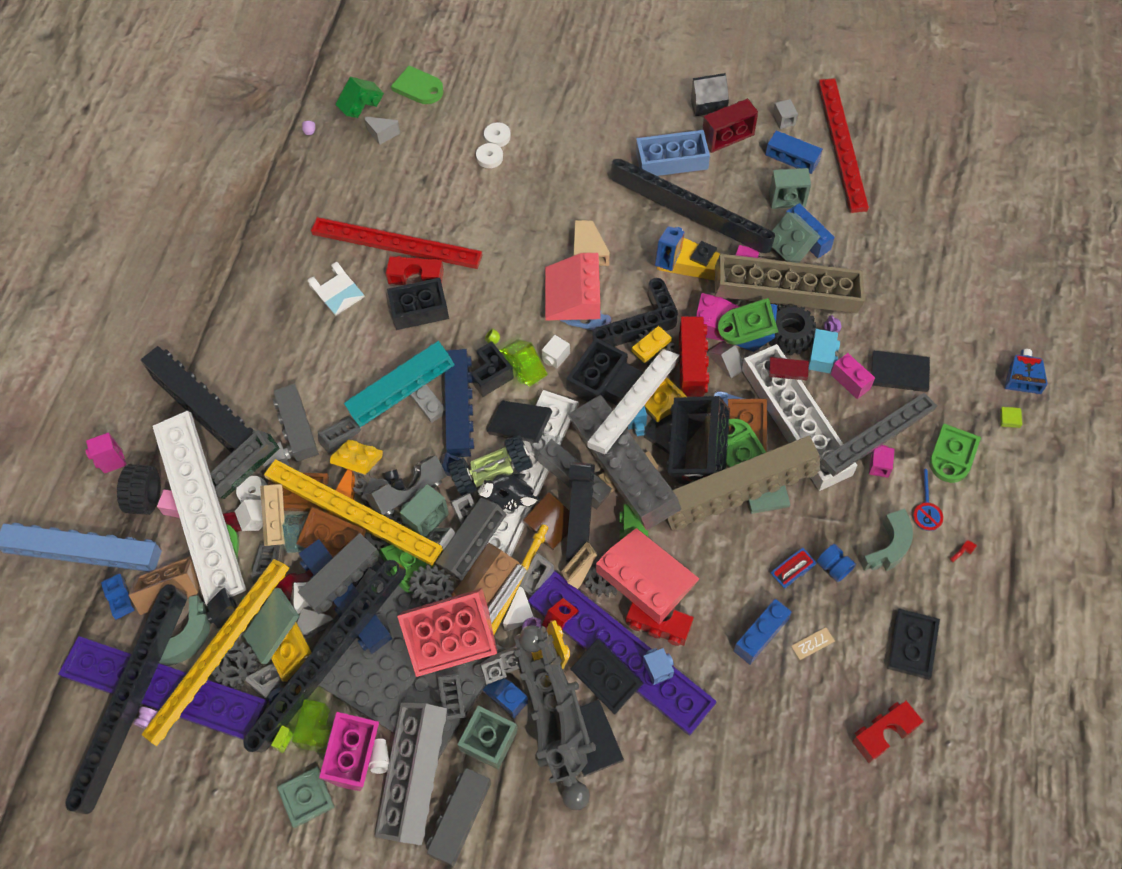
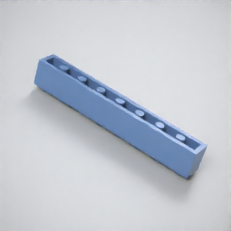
M19 523L3 524L0 530V551L7 554L149 572L156 569L162 552L155 541L148 539L137 541L131 537L121 539L114 535L99 536L93 532L82 534L75 530H68L66 532L54 527L43 529L37 525L27 527Z

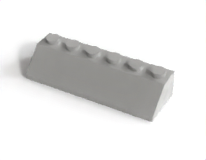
M401 703L375 833L376 838L422 845L431 793L434 788L433 782L438 766V755L442 744V733L446 722L447 708L424 703Z

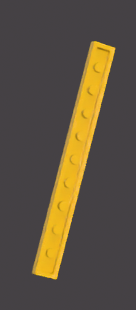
M276 459L264 474L266 479L276 484H282L283 488L354 525L366 529L367 532L431 566L443 550L441 545Z
M275 559L272 560L141 734L143 737L156 746L165 738L168 730L179 719L181 713L193 700L200 687L206 683L209 675L220 664L227 651L232 648L236 639L246 629L247 624L259 612L260 607L271 595L277 584L285 577L286 572L289 570L288 566Z

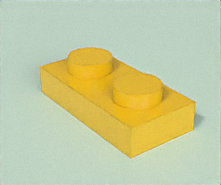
M658 326L634 345L632 352L645 363L669 344L672 337Z

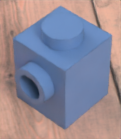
M654 648L646 652V655L643 657V663L653 685L673 677L674 670L672 666L674 663L669 653L666 654L664 648L659 650Z

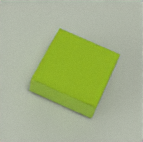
M1001 407V427L1021 428V408Z
M281 726L271 746L276 751L284 753L293 737V733L289 728Z

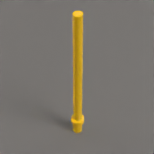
M544 524L534 534V540L521 564L526 570H528L540 544L545 541L544 536L549 528ZM523 578L492 622L494 635Z

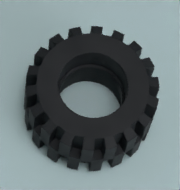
M785 305V308L779 307L776 315L778 333H775V338L770 341V346L772 347L777 344L783 354L789 353V355H793L796 353L798 355L801 354V351L805 352L810 347L816 330L815 318L810 316L811 312L805 311V308L802 306L798 308L797 305H793V307ZM793 327L797 329L799 332L790 333L784 330L783 328Z
M128 464L122 469L117 483V501L123 513L150 515L155 510L161 488L159 473L155 466Z

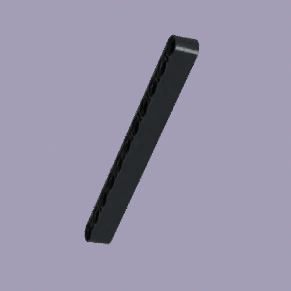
M614 159L612 161L611 180L760 253L766 254L771 252L775 239L773 231L625 160Z
M388 560L383 563L247 733L243 741L244 748L247 751L265 752L271 746L281 726H287L404 579L406 569L402 564L394 560ZM397 566L396 574L391 576V569ZM383 583V590L378 593L377 587ZM369 600L370 606L364 610V603ZM353 617H356V623L351 627L350 621ZM342 634V641L338 644L337 637ZM326 651H328L329 657L326 661H324L323 655ZM314 668L315 675L310 678V671ZM300 685L301 692L297 695L296 688ZM286 702L287 710L283 712L282 706ZM272 720V721H273V727H272V729L270 730L269 727H268V725H269V722ZM258 737L259 745L256 747L255 740Z
M172 584L165 585L155 601L68 793L65 806L71 812L89 814L94 810L186 604V592Z

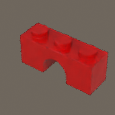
M389 256L386 277L388 284L406 285L407 279L414 274L421 275L422 281L440 278L442 283L444 268L442 260Z
M632 602L626 617V624L635 631L643 630L648 632L651 637H661L667 639L672 645L684 646L694 617L674 610L669 620L658 624Z
M907 700L902 704L896 702L888 708L889 713L887 715H878L871 721L873 725L869 728L863 726L854 733L856 737L852 743L868 763L874 761L890 747L884 738V730H894L903 739L924 722Z

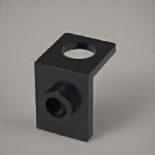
M701 241L690 260L706 267L715 252H717V247Z

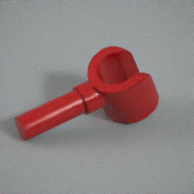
M967 540L961 549L950 558V561L954 562L964 552L971 555L977 545Z

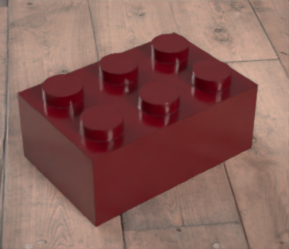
M748 98L704 116L702 130H704L707 146L711 153L755 135L758 111Z

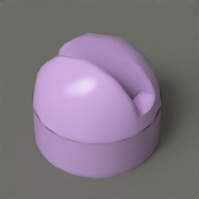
M304 121L302 123V131L306 135H312L315 132V123Z

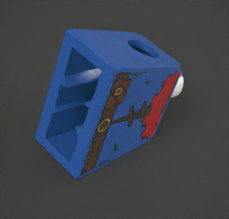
M670 226L666 228L658 242L655 266L669 271L673 270L683 246L685 232L682 228Z
M1023 349L1020 351V355H1015L1010 363L1005 389L1042 394L1048 383L1044 362L1041 358L1032 357V350Z

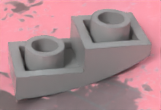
M516 646L501 651L480 664L486 684L507 677L506 673L521 668L519 657H516L514 651L517 649Z

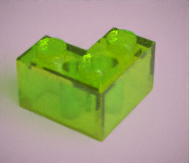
M517 339L500 350L511 366L515 368L517 372L516 377L521 384L532 386L548 375L531 342Z
M304 699L292 739L293 744L297 748L326 753L332 727L326 726L330 709L325 703Z

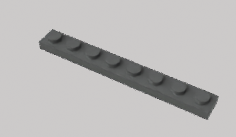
M923 393L823 457L820 463L834 477L933 412L937 405Z

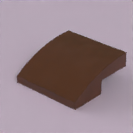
M548 492L527 515L523 523L535 533L538 532L542 524L548 526L549 529L544 536V543L554 550L568 534L570 511Z

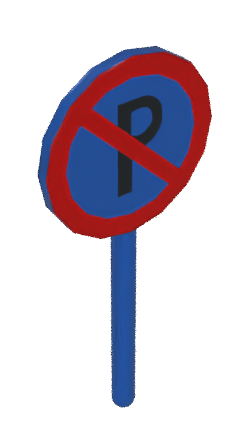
M925 468L923 470L925 503L916 507L913 518L916 525L921 529L934 531L942 525L944 516L938 506L929 503L928 470Z

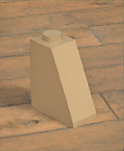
M575 220L574 256L580 253H598L599 266H609L610 252L594 222Z

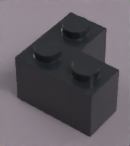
M492 341L476 350L481 367L471 372L473 385L482 397L514 379L513 367Z

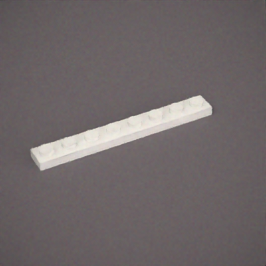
M662 349L589 439L588 448L602 454L608 452L679 362V354Z

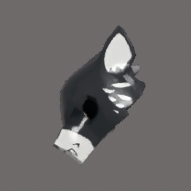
M508 473L498 474L493 481L484 480L478 490L481 496L498 504L502 510L507 509L511 512L514 509H518L519 506L531 507L540 501V498L533 495L531 491L533 488L523 480L526 474L522 473L512 475Z

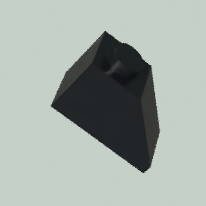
M222 588L207 604L209 612L206 615L210 624L214 623L220 629L238 607L236 601L226 588Z

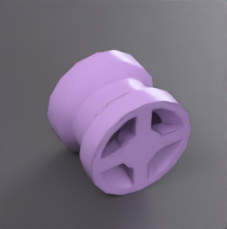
M140 707V714L133 724L146 729L158 712L150 708Z

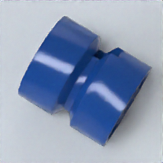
M836 544L827 548L816 561L824 570H829V575L837 583L844 579L856 566V563L849 556H843V551Z

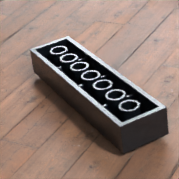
M157 346L141 358L140 361L151 378L186 411L191 412L192 417L230 453H233L255 432L251 427L247 428L244 426L245 422L238 415L235 417L228 405H222L220 403L221 400L216 394H210L208 392L209 389L203 382L198 383L196 381L197 378L191 371L186 372L184 370L185 367L179 360L174 361L172 354L167 349L163 351Z

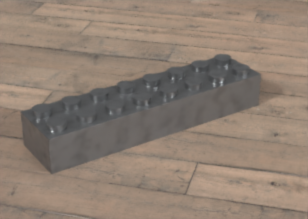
M599 395L568 415L573 427L588 447L589 439L613 410L604 398ZM627 429L623 431L606 454L589 448L646 531L682 510L675 493Z

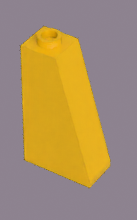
M684 238L681 253L673 270L669 271L657 267V270L715 281V265L720 253L715 252L705 267L690 260L699 244Z

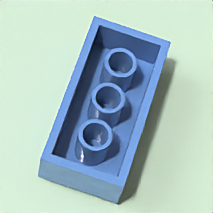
M704 130L636 138V155L639 168L656 176L707 170L709 168L710 154Z

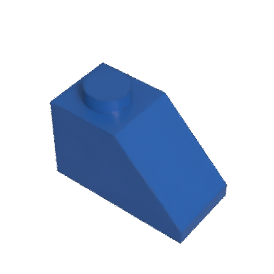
M505 678L489 683L483 689L484 693L513 718L528 704L527 695Z

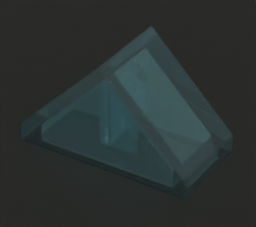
M308 514L287 515L282 525L287 553L301 552L305 549L297 545V541Z

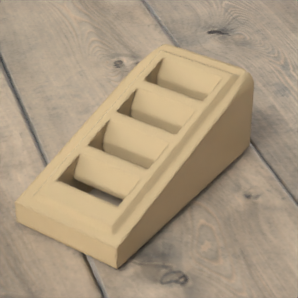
M586 542L561 571L567 583L577 589L581 586L597 556L590 543Z

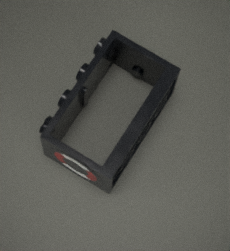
M720 396L674 398V404L671 405L672 423L669 425L671 441L668 442V452L670 454L669 460L666 463L667 472L679 484H690L726 469L730 408ZM711 413L707 469H685L689 414Z

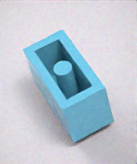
M815 330L808 370L831 373L834 363L838 361V356H835V351L838 352L840 347V341L837 340V332Z

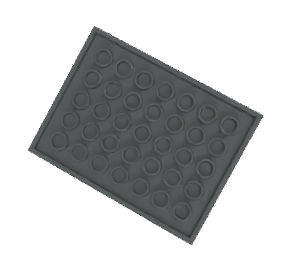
M369 568L356 586L359 593L375 575L376 572ZM383 583L378 585V593L383 590ZM399 585L375 614L390 633L392 640L371 654L368 649L364 651L357 641L360 637L358 636L319 684V687L370 719L378 721L381 726L394 734L401 703H424L442 707L438 677L460 674L466 717L486 685L480 664L494 656L491 655L416 677L398 615L403 611L423 606L425 602L419 604L418 597L412 598L413 594L404 591ZM338 615L335 616L333 622L328 626L311 653L339 620L340 617ZM342 634L337 637L338 644L342 641ZM496 644L497 653L506 650L505 648ZM326 651L323 655L324 661H326L329 657L328 651ZM314 668L310 671V678L315 675ZM456 681L444 683V687L456 686ZM457 690L445 692V696L458 694ZM458 699L446 700V705L459 703ZM460 708L447 709V713L460 712ZM465 717L446 720L438 760Z

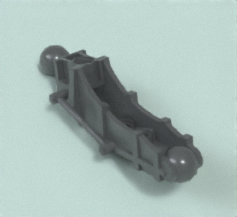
M536 625L527 626L515 637L517 649L514 651L516 657H519L522 669L520 676L522 680L526 681L531 695L530 702L534 706L531 716L533 721L536 720L538 751L536 755L538 757L539 767L549 765L552 773L549 779L550 784L563 780L565 788L563 789L562 799L566 807L571 810H581L589 803L590 793L587 786L577 781L575 776H578L588 763L586 754L595 751L596 746L593 742L590 743L575 690L579 689V684L576 681L568 684L560 664L562 662L561 657L557 655L552 643L553 637L548 635L546 628ZM541 650L543 658L534 660L531 652ZM545 675L550 677L551 682L546 679ZM555 711H558L560 715L561 740H559Z

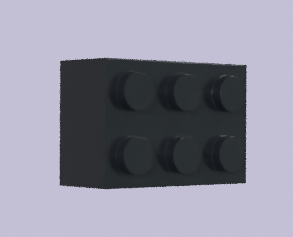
M440 278L387 289L396 330L449 319Z
M595 337L566 378L567 391L588 402L599 395L605 398L606 388L622 365L627 363L628 354Z

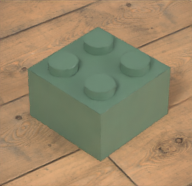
M808 168L773 170L769 189L771 209L792 208L799 203L806 207L811 188Z
M787 212L773 229L775 239L772 247L787 262L800 263L821 236L797 213Z
M427 484L416 492L415 497L410 502L403 505L400 515L406 528L427 538L433 529L437 528L449 515L445 497Z
M477 706L458 743L459 750L499 770L518 732L517 724L483 707Z

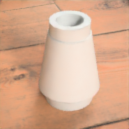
M375 739L369 761L370 771L375 774L386 773L390 762L386 740Z

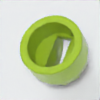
M491 328L484 340L488 343L492 341L494 344H497L500 340V334Z

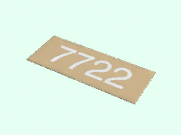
M824 628L793 644L791 647L799 660L835 642L828 629Z

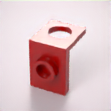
M562 598L548 610L541 626H544L547 630L550 621L555 620L557 625L563 630L565 623L578 613V609ZM559 607H567L570 613L563 614L560 612Z

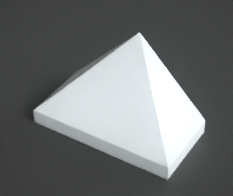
M307 582L294 583L290 603L298 614L301 613L303 608L309 610L311 607L298 593Z
M522 587L518 588L503 622L504 630L506 631L520 627L525 620L534 617Z

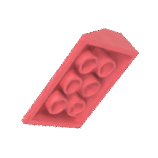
M580 253L545 267L546 320L600 319L598 253Z
M637 528L611 547L596 563V572L658 624L666 618L699 581L696 575Z
M482 588L412 608L398 615L416 677L497 654L489 610Z

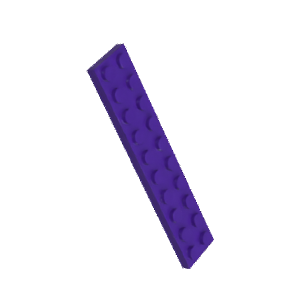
M554 571L531 596L528 603L544 617L548 610L562 598L578 609V613L565 623L562 632L584 650H587L597 638H600L644 682V685L637 693L690 736L716 705L717 701L674 666H672L674 670L672 678L653 685L643 663L644 655L651 648ZM559 607L560 612L563 614L570 613L567 607Z
M78 636L58 675L113 695L131 654ZM158 664L141 705L159 711L187 673ZM207 680L195 694L193 700L183 710L179 718L244 740L247 733L262 716L268 702L265 699Z

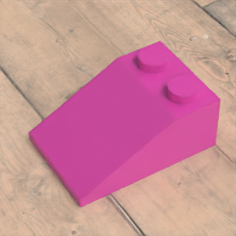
M702 293L696 317H704V324H707L706 338L724 341L718 330L719 321L726 312L739 306L721 297ZM726 327L724 332H730L733 327Z

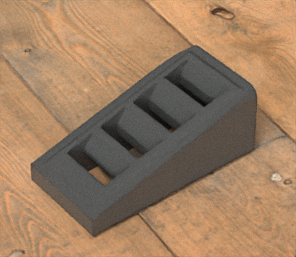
M348 417L319 432L318 441L327 453H331L358 434L361 428L351 417Z
M259 544L251 574L253 584L256 583L266 570L261 568H267L273 559L278 561L280 545L264 546V544Z
M460 674L438 677L442 708H460V712H446V720L464 718L465 711ZM456 681V686L444 687V683ZM457 690L458 694L445 696L446 691ZM458 699L459 703L446 705V700Z

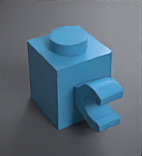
M645 406L642 407L627 426L628 430L635 428L637 437L644 435V426L647 424Z

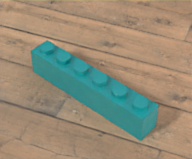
M437 341L419 354L414 355L404 364L399 365L389 374L381 377L380 380L367 386L357 395L352 396L344 405L361 428L455 364L441 343Z

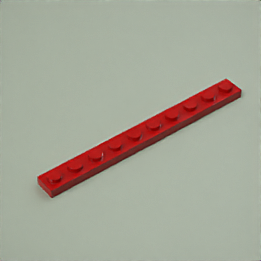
M821 79L818 86L850 213L867 212L869 206L836 79Z
M319 217L316 218L311 229L312 235L426 259L442 260L445 263L478 269L483 256L482 251Z

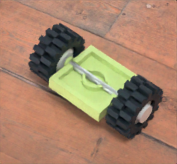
M520 435L505 440L506 447L471 461V470L464 458L448 464L454 484L461 496L476 491L477 487L482 486L484 480L493 481L498 474L513 473L511 461L518 473L533 467L528 450Z

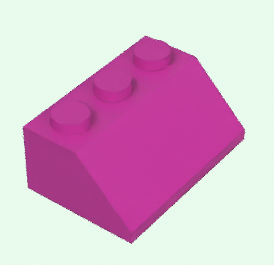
M336 712L319 779L338 787L361 791L364 786L379 722Z

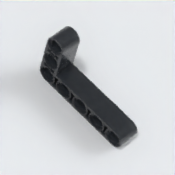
M653 278L649 281L648 297L654 308L653 311L595 328L592 333V342L595 337L603 338L600 340L615 347L638 339L639 334L644 335V330L650 333L652 328L655 329L658 326L664 331L675 328L678 310L665 282L661 278Z
M570 463L569 481H572L566 552V561L569 562L586 542L589 543L595 465L590 463Z

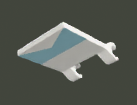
M335 262L331 266L337 276L321 286L314 277L309 278L308 282L310 288L316 292L332 313L337 316L365 296L343 271L339 263Z

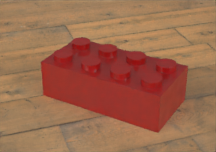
M681 317L680 390L687 397H704V393H708L709 372H707V367L709 366V356L706 353L708 351V340H706L707 324H704V317Z

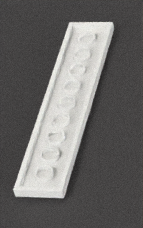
M545 390L542 391L536 406L551 408L553 412L539 443L523 441L533 467L520 472L526 474L523 480L533 488L531 491L536 497H538L549 473V470L537 461L538 454L551 439L561 445L571 423L568 414L578 407V401ZM511 461L513 473L510 474H518L516 468L513 465V462ZM519 506L518 509H514L512 512L507 509L503 510L507 516L488 543L512 556L525 527L523 520L532 511L533 506Z
M185 411L153 425L206 606L222 588H226L232 597L246 591L191 412Z

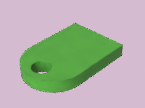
M410 65L391 86L392 91L421 104L437 102L441 99L444 92L440 79Z
M769 298L726 312L718 324V330L722 339L729 344L738 345L778 333ZM726 327H733L730 332H724Z
M740 419L729 420V426H732L735 431L733 434L728 435V467L767 453L748 423Z
M943 423L930 458V468L933 474L940 480L949 483L963 480L971 469L981 437ZM943 468H949L953 474H945Z
M393 545L380 549L379 554L384 562L394 560L405 567L406 575L399 586L404 591L413 594L414 592L409 591V581L413 572L418 571L420 566L425 570L426 565L429 564ZM397 566L391 569L392 575L396 574Z

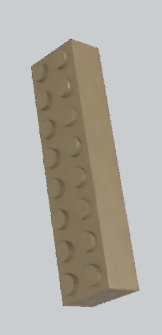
M720 254L715 265V297L760 301L769 298L770 303L858 313L865 302L863 271Z
M810 435L672 490L677 496L682 510L667 518L671 530H681L687 524L701 522L712 514H721L727 508H735L742 505L744 501L749 499L756 500L764 493H773L784 485H793L799 479L815 476L820 471V455Z

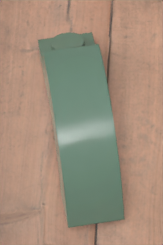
M905 508L886 515L882 523L889 535L890 545L883 550L864 556L861 562L864 571L868 569L876 570L882 566L888 571L898 565L904 558L913 539L912 523Z
M198 596L189 597L188 623L181 633L170 638L159 664L170 666L181 663L193 656L205 643L211 624L206 615L205 603Z

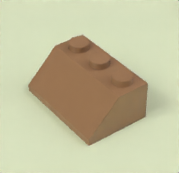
M488 543L454 593L460 595L482 588L487 606H489L515 566L521 564L499 548Z
M191 556L136 576L129 597L140 615L150 614L161 589L165 585L172 584L183 590L187 594V599L190 596L197 595L200 584Z

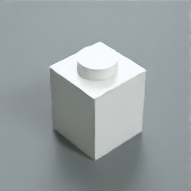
M554 335L542 349V360L546 365L557 369L570 354V344Z
M243 500L235 510L242 531H259L263 527L261 500Z

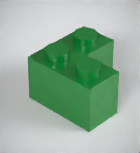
M350 76L335 105L346 116L358 118L365 104L377 107L384 92L374 82Z

